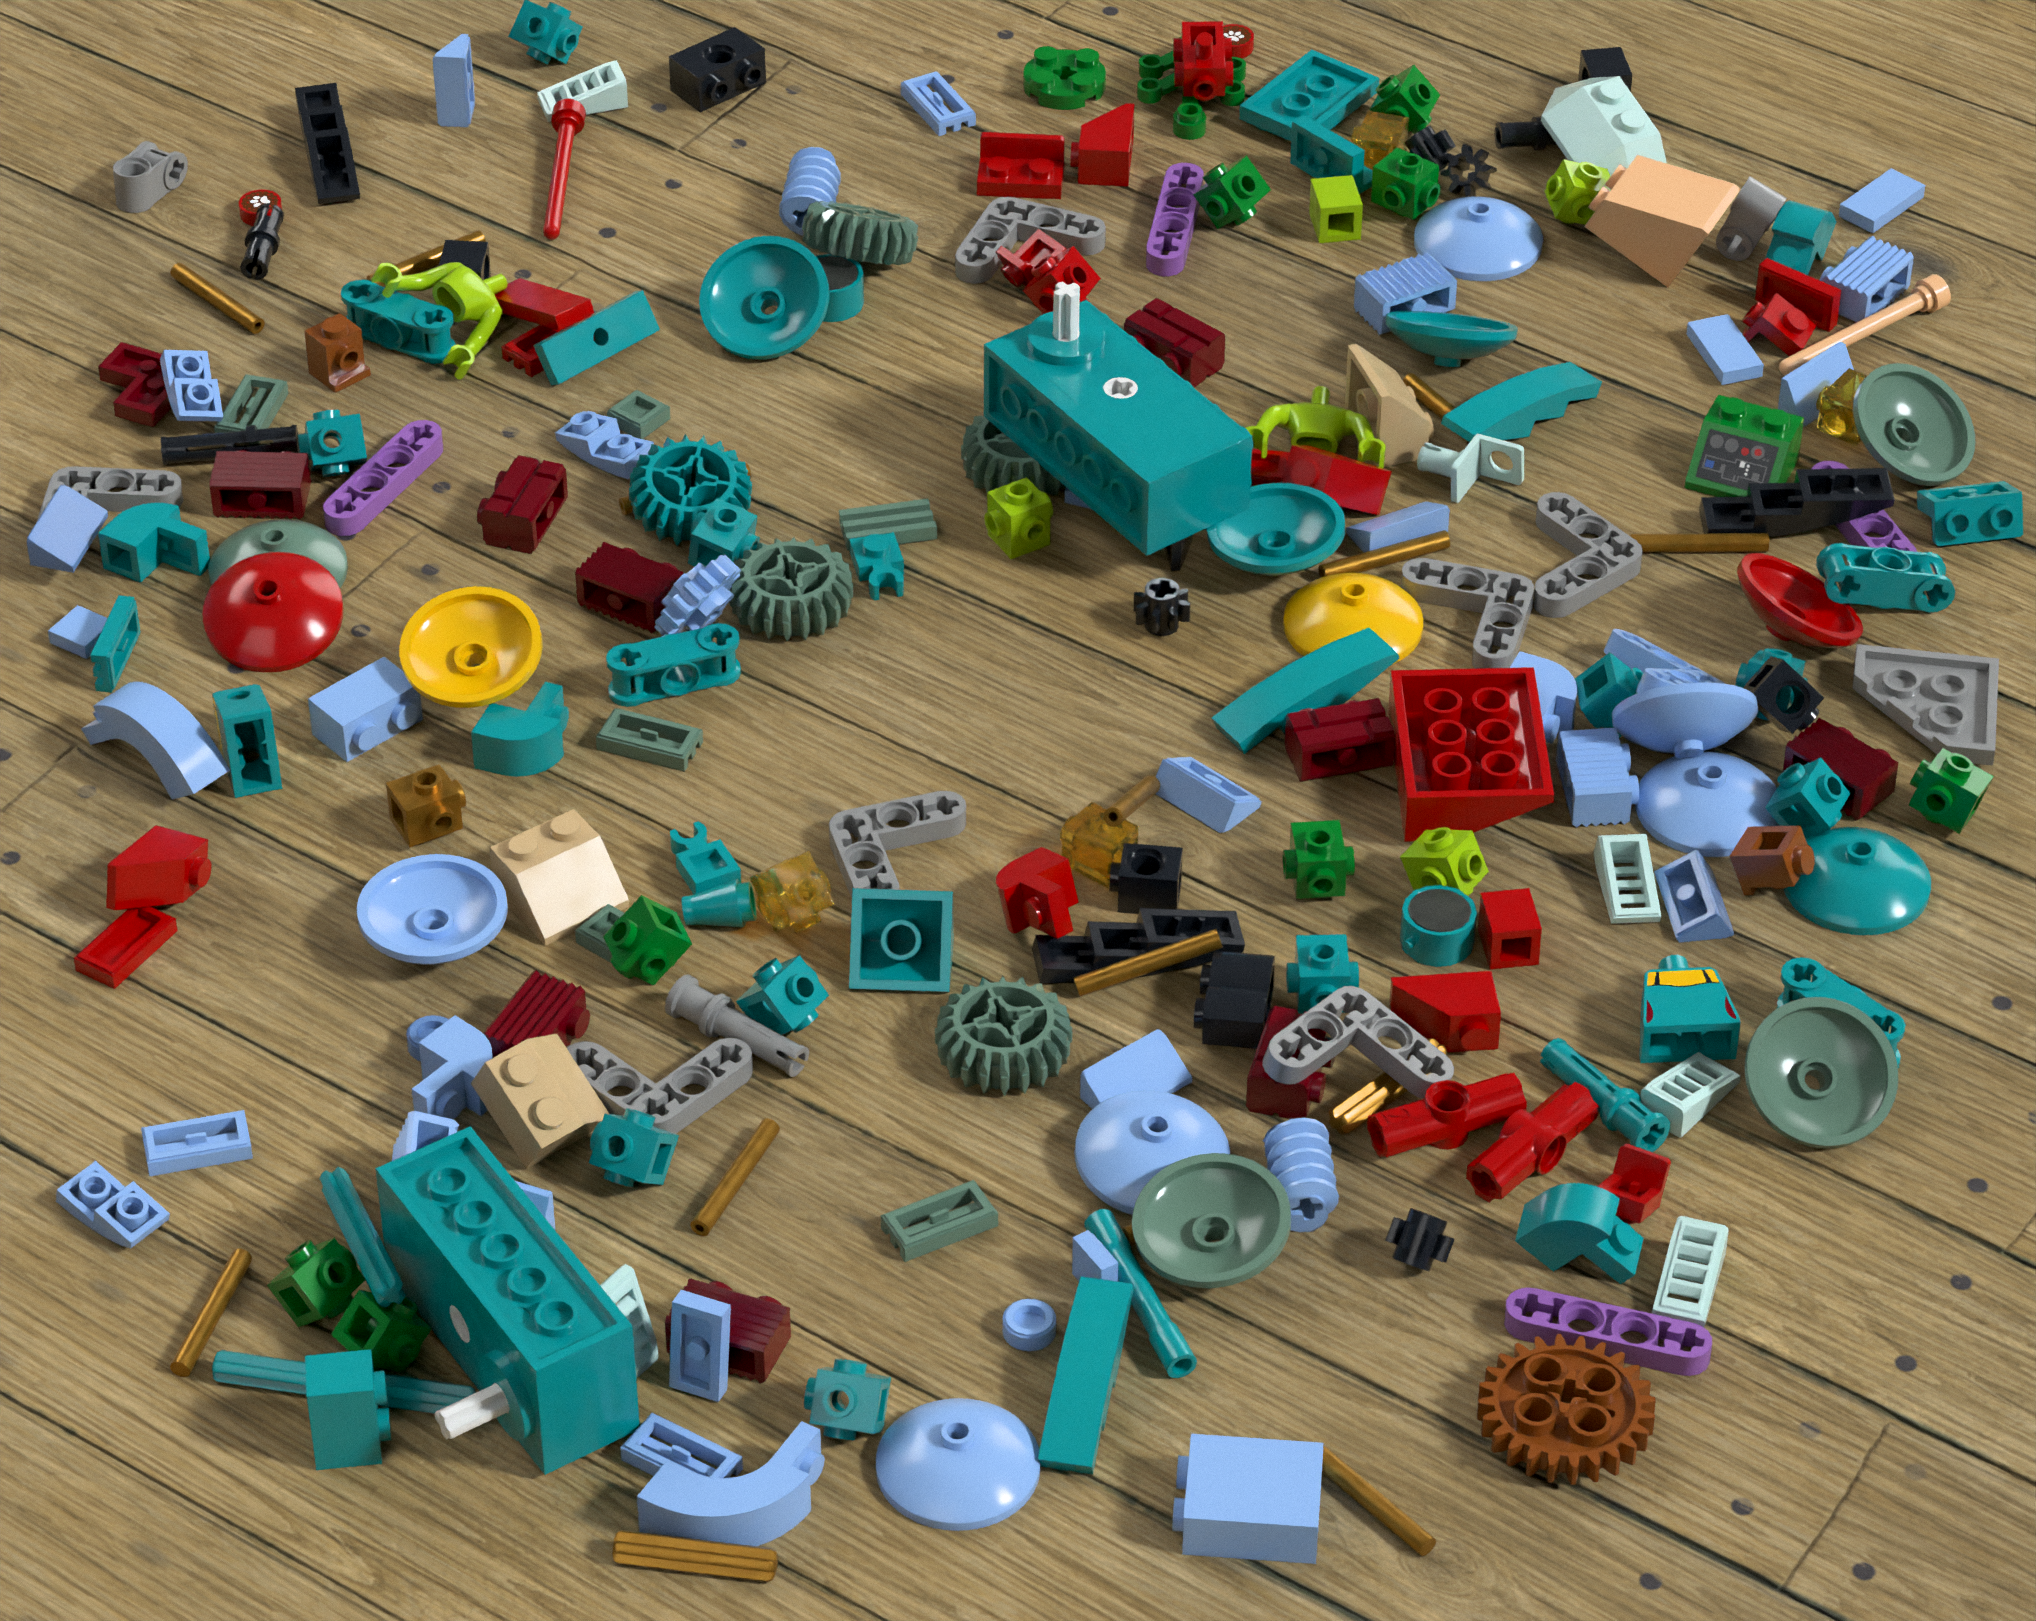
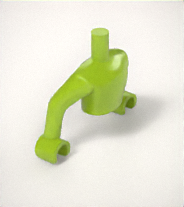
M460 262L447 263L426 272L412 275H402L400 269L395 265L381 263L370 280L372 283L382 282L386 285L382 295L387 298L391 297L394 291H424L433 288L432 294L436 304L449 308L453 313L454 322L464 320L478 321V324L465 343L452 346L442 361L444 365L450 363L458 367L454 377L459 380L465 377L474 362V357L483 348L496 328L502 315V309L494 294L504 291L508 286L507 279L502 274L482 280L472 269Z
M1317 386L1313 389L1311 402L1273 405L1265 410L1256 426L1246 427L1253 436V448L1261 451V458H1266L1268 436L1275 426L1288 430L1291 445H1309L1332 453L1336 452L1344 436L1356 435L1359 443L1357 460L1361 462L1367 460L1375 461L1379 464L1378 467L1384 468L1386 451L1384 442L1374 438L1368 419L1360 413L1330 405V391L1324 386Z

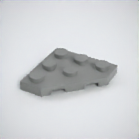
M1856 644L1852 689L1937 755L1944 748L1951 753H1958L1967 757L1973 764L1993 765L1996 745L1998 658Z

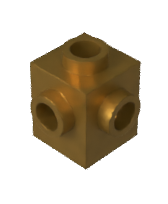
M440 764L386 782L389 818L409 848L463 829L461 808L466 807V797L463 788L458 780L451 781Z

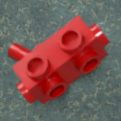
M1223 21L1182 22L1181 38L1173 39L1175 87H1183V96H1194L1201 101L1211 100L1215 96H1225V86H1233L1232 38H1224Z

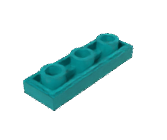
M639 290L533 346L550 384L558 385L659 331L660 328L644 291Z

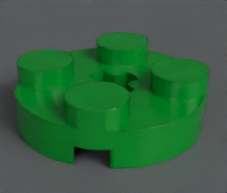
M1043 46L1034 51V58L1024 67L1023 87L1025 94L1029 98L1030 93L1038 97V104L1057 110L1078 109L1085 107V99L1096 95L1097 101L1103 96L1106 89V70L1099 61V53L1093 49L1084 48L1078 51L1069 49L1057 50L1050 46Z

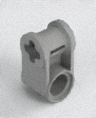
M149 141L140 143L135 150L116 161L113 165L117 207L129 213H139L150 209L154 203L172 189L179 187L183 182L188 169L187 157L181 152L174 151L168 153L159 150L155 143Z
M1749 176L1730 208L1731 212L1717 235L1716 245L1720 253L1726 258L1735 261L1747 259L1765 231H1768L1787 198Z

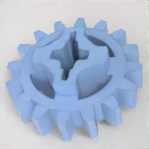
M720 555L715 561L711 560L706 567L702 563H698L692 570L686 574L684 573L673 584L668 595L662 600L661 603L666 608L661 611L662 615L655 621L656 625L654 628L663 636L700 629L712 624L734 597L730 589L731 585L740 577L741 569L726 555Z

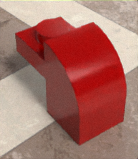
M1040 847L1013 860L998 872L996 885L1006 926L1011 933H1018L1031 926L1058 939L1073 931L1068 908L1079 903L1068 858Z

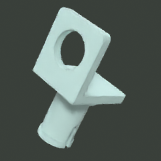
M1478 433L1461 452L1426 442L1420 449L1417 467L1420 471H1428L1450 477L1451 501L1459 503L1480 475L1520 485L1524 481V448L1515 443ZM1501 451L1508 455L1512 460L1513 468L1510 470L1499 468L1492 460V452Z

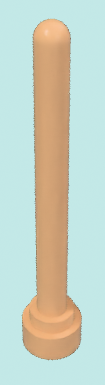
M1931 274L1916 282L1911 295L1785 358L1779 364V371L1781 374L1787 375L1840 341L1848 347L1916 311L1933 313L1947 306L1951 300V293L1947 283L1939 275Z

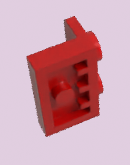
M999 132L981 133L977 196L1061 199L1065 170L1064 136Z

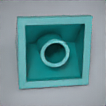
M852 888L849 989L950 992L954 945L953 891Z

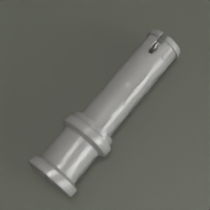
M684 975L679 978L668 993L665 1011L671 1017L680 1018L682 1016L698 1025L699 1031L707 1037H718L721 1035L724 1038L740 1039L750 1046L753 1054L785 1071L791 1077H795L803 1070L804 1065L790 1057L794 1059L799 1057L807 1061L809 1057V1049L793 1042L735 1009L732 999L723 993L717 995L701 988L698 980L691 975Z

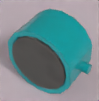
M832 254L816 256L827 276L830 292L828 309L823 322H838L854 317L862 310L864 305V278L860 263L853 259L833 256Z
M1443 885L1425 886L1413 891L1405 898L1402 907L1400 942L1403 951L1418 963L1435 967L1451 966L1465 960L1472 953L1475 942L1477 910L1474 901L1459 889Z

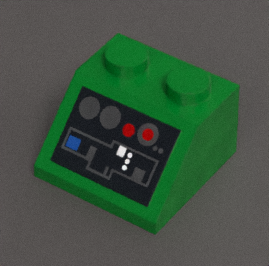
M1718 395L1703 420L1684 488L1715 497H1746L1749 483H1786L1799 461L1804 417L1793 415L1780 409H1771L1744 402L1739 398Z

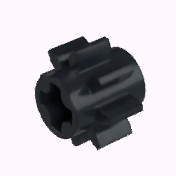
M1431 125L1420 130L1404 142L1410 151L1409 153L1417 154L1421 158L1438 164L1439 171L1448 166L1450 161L1447 159L1446 154L1456 147L1446 129L1435 133Z
M1463 144L1461 148L1462 153L1457 155L1446 154L1450 162L1448 168L1441 171V175L1453 181L1448 189L1450 192L1457 194L1464 187L1466 197L1476 196L1477 189L1482 187L1488 190L1491 189L1488 180L1490 174L1496 172L1497 168L1484 162L1488 158L1489 152L1480 149L1473 156L1472 147ZM1470 164L1475 166V172L1468 173L1467 178L1462 176L1463 171L1469 170Z
M1156 578L1147 582L1145 593L1134 592L1133 611L1136 612V624H1144L1145 629L1156 636H1167L1177 632L1179 621H1190L1191 603L1188 602V590H1180L1179 585L1168 578Z
M1410 1208L1406 1220L1393 1217L1385 1241L1396 1244L1392 1258L1429 1272L1434 1259L1447 1262L1455 1240L1443 1235L1448 1222Z

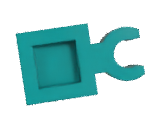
M894 532L871 534L865 537L849 539L850 556L859 582L869 580L870 597L873 600H879V589L882 587H891L896 591L897 597L903 596L904 560Z
M699 821L693 823L694 837L683 838L676 829L670 830V846L672 853L676 856V869L693 894L734 879H738L741 883L740 867L721 839L708 843L707 829L704 824Z

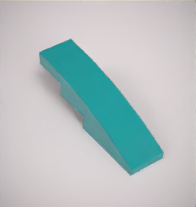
M1572 362L1538 368L1510 378L1477 394L1445 414L1441 424L1468 442L1477 433L1500 440L1530 437L1535 421L1563 417L1569 401L1596 398L1602 381Z
M1366 628L1331 642L1288 664L1250 688L1214 715L1212 720L1216 728L1243 754H1246L1275 729L1279 728L1285 734L1286 715L1288 713L1299 712L1306 708L1317 709L1344 704L1400 657L1373 630Z
M1080 1276L1049 1401L1038 1455L1040 1467L1093 1475L1101 1431L1105 1429L1112 1387L1115 1388L1134 1290L1133 1284Z

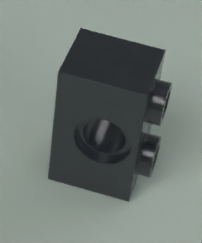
M733 27L670 55V90L697 111L703 112L766 83L765 48L736 27Z

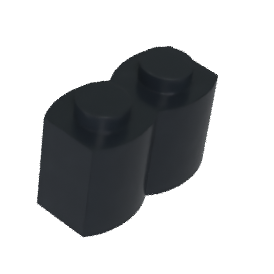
M1214 951L1211 965H1202L1200 994L1206 996L1205 999L1196 998L1194 1008V1028L1202 1029V1044L1257 1049L1272 1005L1275 982V956Z

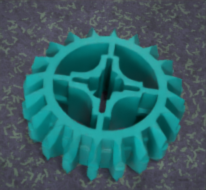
M685 434L681 442L675 443L667 437L663 447L651 444L648 455L639 456L636 467L633 468L630 474L629 501H631V506H633L635 519L642 520L645 532L656 530L659 541L669 536L673 537L676 546L682 540L691 541L690 529L695 517L700 511L706 513L716 498L732 505L740 506L746 511L751 506L752 481H750V476H748L746 463L738 461L736 450L724 452L721 441L713 445L707 444L704 435L698 442L690 441Z

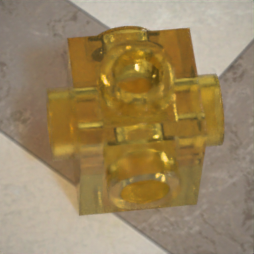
M810 851L792 856L749 877L758 895V909L762 917L768 923H771L774 931L792 926L795 933L803 931L822 921L818 912L834 905L830 896L831 886L825 873L817 868Z

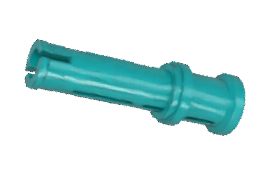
M1561 1038L1550 1041L1544 1047L1540 1055L1543 1057L1540 1059V1063L1553 1074H1556L1566 1085L1569 1086L1577 1082L1589 1089L1591 1097L1599 1105L1598 1112H1600V1118L1606 1128L1611 1131H1619L1630 1140V1145L1650 1152H1654L1664 1143L1670 1131V1121L1662 1113H1653L1641 1103L1640 1095L1636 1091L1629 1088H1620L1615 1085L1607 1076L1579 1055Z

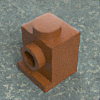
M341 313L327 318L323 322L304 331L309 374L334 393L371 375L370 368L365 365L361 328Z
M1801 826L1747 827L1730 854L1731 862L1744 895H1753L1758 887H1772L1774 889L1794 887L1801 875L1812 873L1815 863L1814 852L1807 844Z

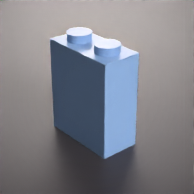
M1191 1434L1189 1456L1178 1455L1176 1489H1186L1185 1498H1174L1172 1531L1183 1532L1182 1555L1316 1564L1324 1443Z

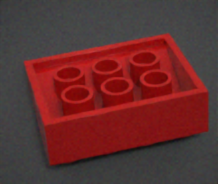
M1534 667L1391 670L1388 716L1395 734L1394 764L1404 842L1416 841L1425 830H1434L1442 827H1447L1450 830H1473L1474 833L1554 802L1553 783Z

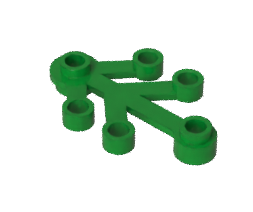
M1173 51L1161 57L1155 54H1147L1139 59V76L1143 78L1137 83V98L1139 101L1147 104L1157 103L1161 100L1162 96L1179 88L1175 87L1174 73L1158 80L1163 76L1164 71L1174 67ZM1232 57L1233 86H1225V96L1217 97L1220 98L1221 103L1224 105L1239 106L1245 101V85L1241 81L1246 77V62L1242 58ZM1182 96V104L1178 106L1177 111L1173 114V133L1181 139L1194 140L1201 138L1206 133V114L1202 111L1199 100L1194 96Z

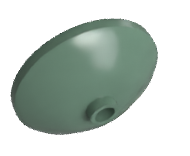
M1894 363L1876 368L1858 386L1853 402V415L1857 431L1872 457L1881 466L1887 468L1889 472L1911 483L1936 486L1954 480L1968 467L1975 451L1974 426L1964 403L1954 390L1939 377L1917 366Z
M289 519L258 522L236 531L216 548L210 558L208 567L211 586L225 570L235 563L257 554L269 552L295 553L318 562L332 574L339 588L343 585L348 572L346 551L335 536L316 525ZM274 592L266 593L264 596L272 595Z
M1807 997L1780 1006L1770 1013L1758 1026L1751 1037L1745 1056V1079L1754 1106L1774 1130L1798 1144L1813 1148L1830 1149L1848 1146L1864 1139L1884 1121L1896 1098L1898 1067L1889 1040L1881 1028L1868 1015L1843 1001L1826 997ZM1805 1076L1815 1077L1819 1082V1089L1809 1088L1805 1082Z
M1200 1154L1184 1158L1165 1167L1149 1180L1135 1202L1132 1214V1230L1135 1244L1141 1257L1159 1275L1172 1282L1189 1287L1219 1288L1252 1278L1266 1269L1278 1257L1290 1234L1291 1208L1287 1193L1281 1182L1261 1164L1233 1154ZM1212 1240H1221L1218 1242H1210Z

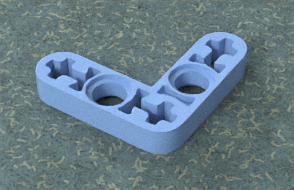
M1613 629L1604 648L1605 654L1610 652L1631 669L1636 667L1643 672L1636 688V693L1683 683L1725 684L1716 677L1660 647L1624 630Z

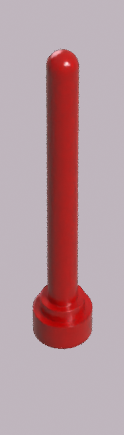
M574 99L558 101L552 111L551 124L558 134L543 226V234L549 240L556 239L560 234L574 136L582 131L585 124L586 110L579 101Z

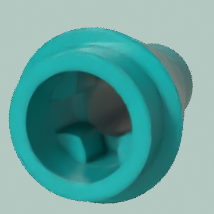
M734 879L697 894L682 897V911L686 926L745 927V922L756 921L757 919L756 901L751 882L740 883L738 879Z

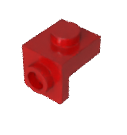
M1038 228L1014 254L1003 246H1000L995 253L1003 264V267L1000 269L1003 276L1011 284L1019 288L1022 284L1027 286L1034 276L1031 270L1037 263L1049 255L1055 257L1067 250V248Z
M1775 293L1764 305L1757 301L1746 313L1742 322L1747 326L1742 335L1749 342L1760 332L1788 356H1791L1803 350L1817 325L1808 319L1801 310L1792 306L1778 293Z
M1624 1144L1619 1148L1613 1174L1597 1187L1603 1188L1620 1198L1616 1216L1627 1224H1640L1660 1207L1671 1161L1669 1158L1630 1144Z

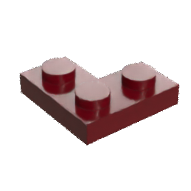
M121 342L98 366L100 381L126 388L113 402L116 417L154 428L171 409L160 363L162 353Z

